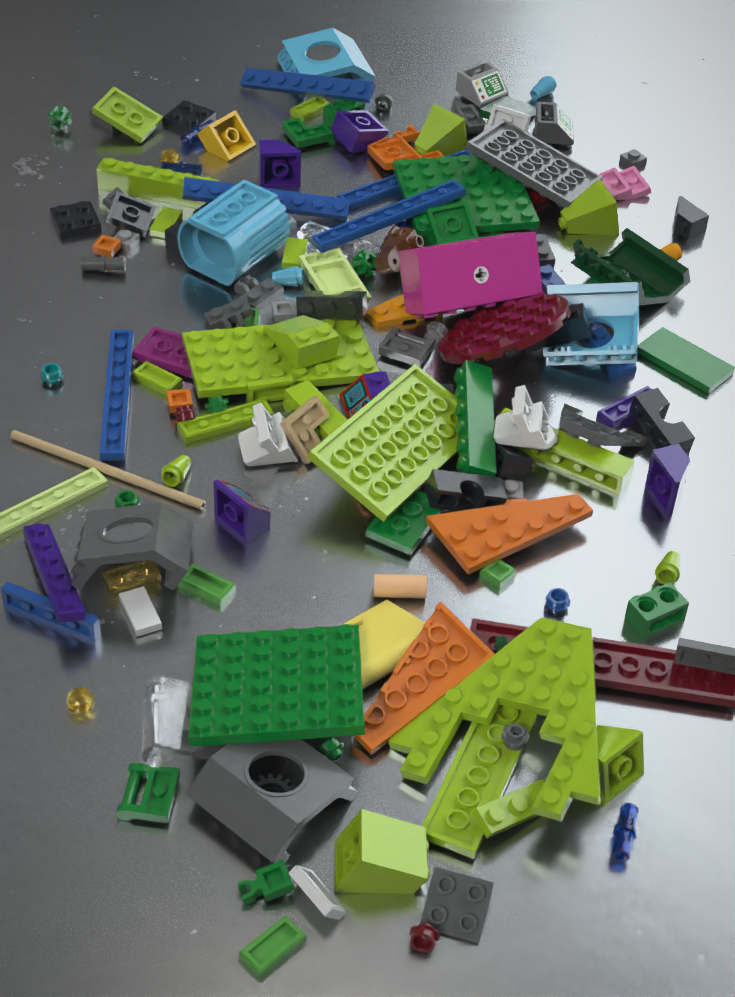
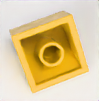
M236 110L197 133L208 152L227 162L256 145Z

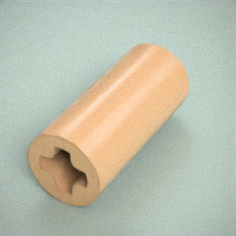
M374 574L373 597L426 599L427 575Z

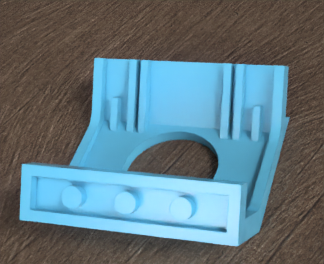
M334 28L283 40L282 43L285 48L280 51L277 58L284 72L327 77L350 72L354 80L371 82L376 77L354 40ZM319 45H333L339 48L337 50L339 54L329 60L316 61L306 56L310 49ZM296 94L301 99L306 97V95Z
M638 282L547 285L548 295L558 294V296L566 298L569 305L583 303L589 321L609 325L614 331V336L609 343L598 348H584L577 345L574 341L553 347H543V357H546V366L637 363L639 331Z

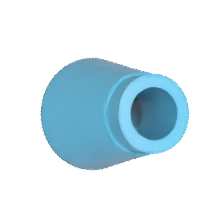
M551 76L542 77L530 91L531 98L538 100L553 93L557 87L555 79Z
M298 266L272 272V281L282 286L299 287V285H304L305 283L303 267L298 268Z

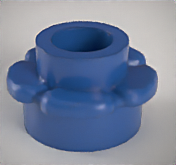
M562 588L551 589L545 597L546 606L555 612L565 611L566 607H569L571 604L568 592Z

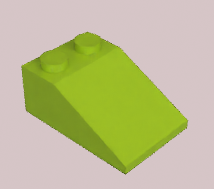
M302 315L264 327V332L297 370L337 358L339 335L327 322Z

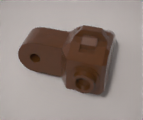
M392 227L380 246L382 251L375 259V267L378 273L386 276L399 272L398 251L424 247L423 238L417 235L414 229Z

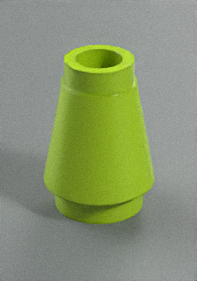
M180 455L165 465L161 473L162 481L170 487L181 485L191 466V459L186 455Z
M668 551L655 568V576L663 585L669 582L674 584L680 578L681 557L676 551Z

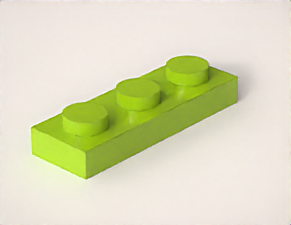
M543 779L477 807L472 812V815L486 838L538 816L534 814L533 805L545 781Z

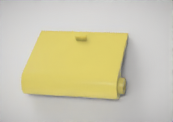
M389 600L381 602L344 623L359 625L362 690L393 672L425 624L424 621Z

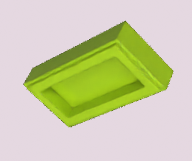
M315 96L291 108L290 115L300 118L305 122L323 113V107L331 103L322 97Z
M163 206L149 228V236L165 239V230L182 219L183 210Z
M289 237L286 240L282 269L294 266L301 268L299 256L306 254L308 239Z
M145 361L132 372L133 380L167 396L166 391L177 390L183 385L182 378L148 361Z
M293 376L246 382L247 403L266 399L267 402L284 400L285 389L294 386Z

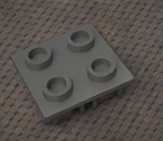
M434 867L420 923L432 925L441 934L479 944L492 897L494 882Z

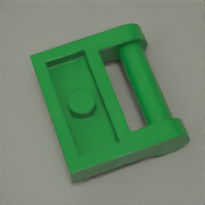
M131 763L127 771L129 778L122 803L117 807L116 817L123 821L140 819L168 823L180 778V768ZM143 778H147L141 804L136 805L134 800L139 782Z

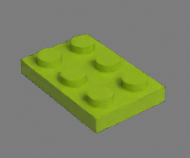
M113 87L92 109L94 115L139 143H142L163 119V116L116 87Z

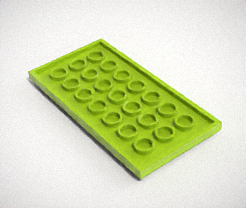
M359 319L320 320L327 322L339 335L337 358L299 370L294 367L264 332V327L269 325L182 332V342L185 346L186 356H188L189 367H191L198 398L245 394L246 382L291 375L294 379V386L307 380L315 387L353 383L362 374L379 372Z
M414 364L313 448L307 458L384 522L427 482L432 469L440 470L458 453L456 451L458 441L456 425L458 420L455 415L457 399L419 366Z

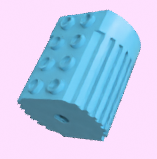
M242 180L182 222L177 236L180 254L188 267L229 286L286 243V240L289 238L287 234L290 233L288 228L290 222L287 221L289 215L285 213L287 209L285 205L280 203L277 194L249 181Z

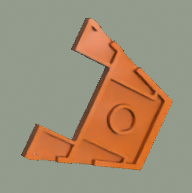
M413 125L407 126L406 131L402 133L401 131L395 132L394 137L390 139L384 137L368 145V153L384 170H393V161L444 156L439 150L420 155L407 142L417 140L420 134Z

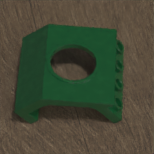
M629 228L621 232L623 241L607 254L598 255L597 250H594L592 247L589 249L585 248L581 239L573 243L575 258L570 262L598 283L638 282L639 305L669 302L691 282L689 268Z

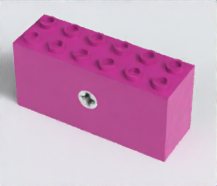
M514 232L398 251L406 313L414 314V317L424 316V318L436 317L438 313L453 314L457 313V310L462 309L464 311L475 310L477 306L493 307L496 306V303L502 302L504 304L509 301L532 297L543 292L536 232Z

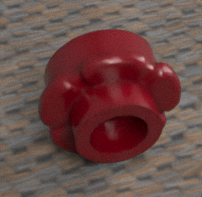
M190 404L176 408L177 413L173 414V416H176L177 422L196 418L194 413L196 408L191 409Z
M420 923L418 926L413 925L409 930V935L411 936L410 944L419 952L432 951L436 941L440 939L439 932L428 923Z

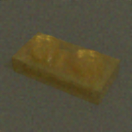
M150 560L138 561L102 572L103 581L111 597L117 596L122 592L161 582V574L155 562Z

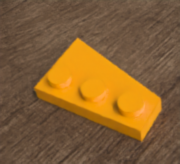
M403 294L368 309L365 316L377 328L403 324L406 320H425L424 316L414 317V314L406 313ZM438 313L436 318L442 317L443 313Z

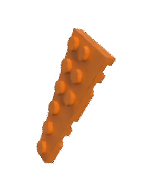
M572 494L429 515L426 517V523L465 572L471 574L592 517L594 510L580 494Z
M439 601L435 611L427 619L423 629L417 638L413 640L393 670V674L381 688L373 704L364 713L365 735H355L354 737L371 755L387 744L390 738L443 697L449 689L454 688L495 653Z

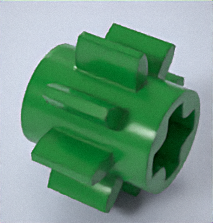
M55 106L47 115L50 118L48 124L54 130L62 129L65 131L66 127H70L72 123L70 119L72 113L65 106Z
M366 249L358 251V254L352 257L354 259L352 267L358 275L364 274L365 277L373 275V271H376L375 259L377 256L373 251L367 252Z

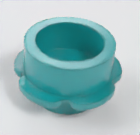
M48 363L42 367V375H40L44 382L55 384L59 382V379L63 378L64 373L58 364Z

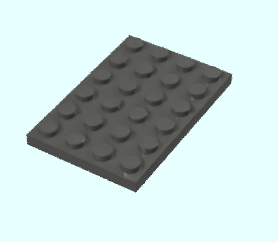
M502 119L468 141L465 148L473 156L487 161L490 166L502 170L507 176L519 180L524 186L536 190L541 196L553 200L562 208L569 207L573 200L595 181L602 180L603 178L601 175L505 119Z

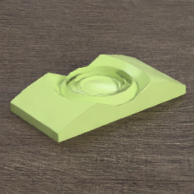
M339 247L324 253L318 251L299 256L305 277L309 283L313 284L316 291H323L325 295H339L345 291H367ZM367 291V302L371 301V295Z

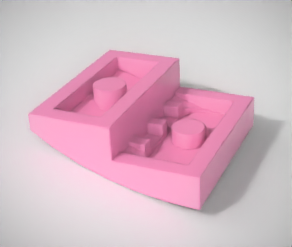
M635 166L620 172L614 167L599 173L603 177L601 181L615 200H629L652 194L650 185Z

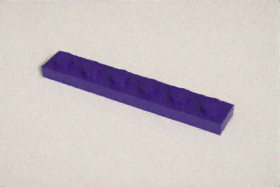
M37 523L24 526L23 536L57 622L85 620L86 611L76 588L71 585V575L50 525Z

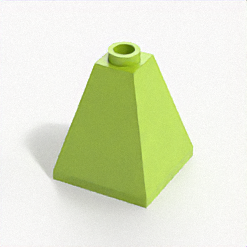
M434 104L415 142V150L420 155L439 150L444 156L464 150L467 145L465 119Z
M601 179L595 181L573 200L569 207H565L560 212L561 218H558L561 230L565 229L568 234H620L617 202Z
M597 725L600 797L605 805L644 775L643 732L640 730Z

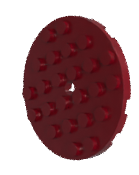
M541 292L532 297L509 301L488 310H477L473 313L474 316L457 321L456 326L442 337L438 344V349L444 361L454 364H463L465 360L474 362V359L481 358L487 361L504 356L503 351L522 350L543 340L562 327V320L569 319L571 315L569 303L566 298L558 296V294L546 295L545 292Z

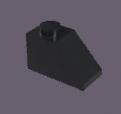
M680 195L678 196L675 210L674 230L686 239H692L706 232L710 215Z
M495 442L496 473L501 477L526 482L528 475L532 471L534 460L517 448L500 445Z

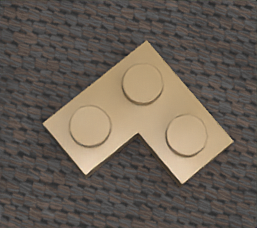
M318 396L311 397L280 423V426L304 464L311 462L307 458L308 454L321 443L314 429L330 416Z

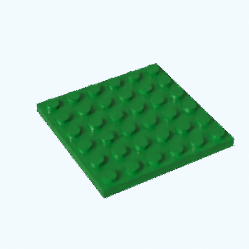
M473 155L393 161L392 168L403 199L455 179L466 189V195L440 206L467 201L477 233L539 228L540 220L522 182L507 176L505 172L490 166L487 161ZM426 211L410 218L417 235L433 237Z
M343 624L332 627L315 626L303 629L288 628L274 631L260 630L258 632H233L230 634H205L197 636L188 733L189 747L365 735L359 625Z

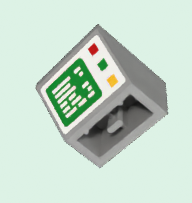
M486 60L457 71L456 92L480 108L509 94L498 68Z

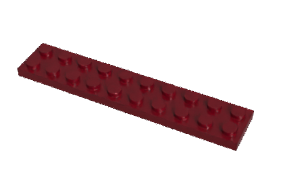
M472 618L470 630L495 653V637L506 636L507 643H509L528 627ZM593 637L595 686L735 708V675L674 663L675 649Z

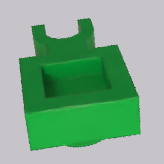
M284 859L256 870L257 879L243 880L237 883L240 893L245 890H251L248 894L241 896L245 906L255 902L263 894L266 902L295 890Z

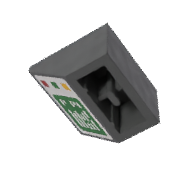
M537 102L534 121L535 138L546 144L574 145L573 120L557 103Z

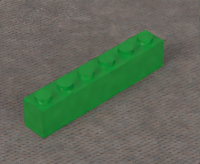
M465 360L462 367L458 368L454 375V381L457 386L455 390V398L457 399L455 415L458 420L456 425V433L458 434L456 451L459 454L457 470L460 473L494 477L496 474L492 369L491 367Z

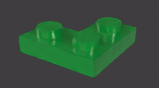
M300 118L282 122L283 131L297 148H305L310 145L322 144L333 140V132L326 124L307 127Z

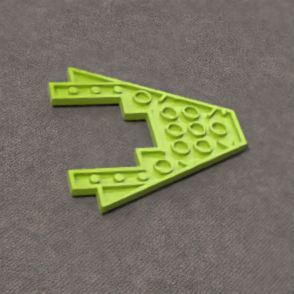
M540 617L458 685L449 689L443 697L389 740L390 749L408 753L400 769L401 776L428 784L463 719L489 726L499 705L547 716L539 731L540 738L562 744L563 746L533 805L534 814L562 822L573 798L600 805L592 628Z

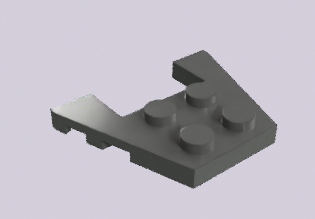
M566 403L563 405L559 428L566 430L568 436L585 438L588 440V444L595 447H601V445L645 446L648 438L629 429L623 432L617 431L583 417V410Z

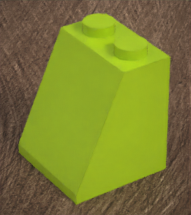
M361 809L335 839L334 892L414 894L427 882L430 874V868L427 866L429 843L426 840V827Z

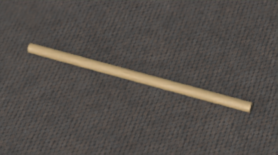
M13 430L10 437L13 440L90 469L95 467L101 473L197 509L203 510L206 505L205 500L16 430Z

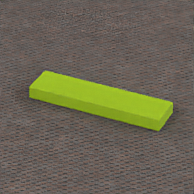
M261 399L178 422L177 429L187 444L254 425L252 422V417L254 416L252 406L260 402L271 416L274 415V412L266 399Z

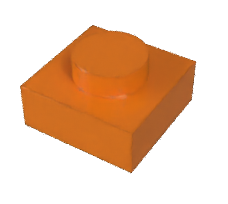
M101 235L92 245V252L98 255H106V257H113L122 247L121 240Z
M190 388L166 391L170 413H177L176 408L189 404L190 408H193Z

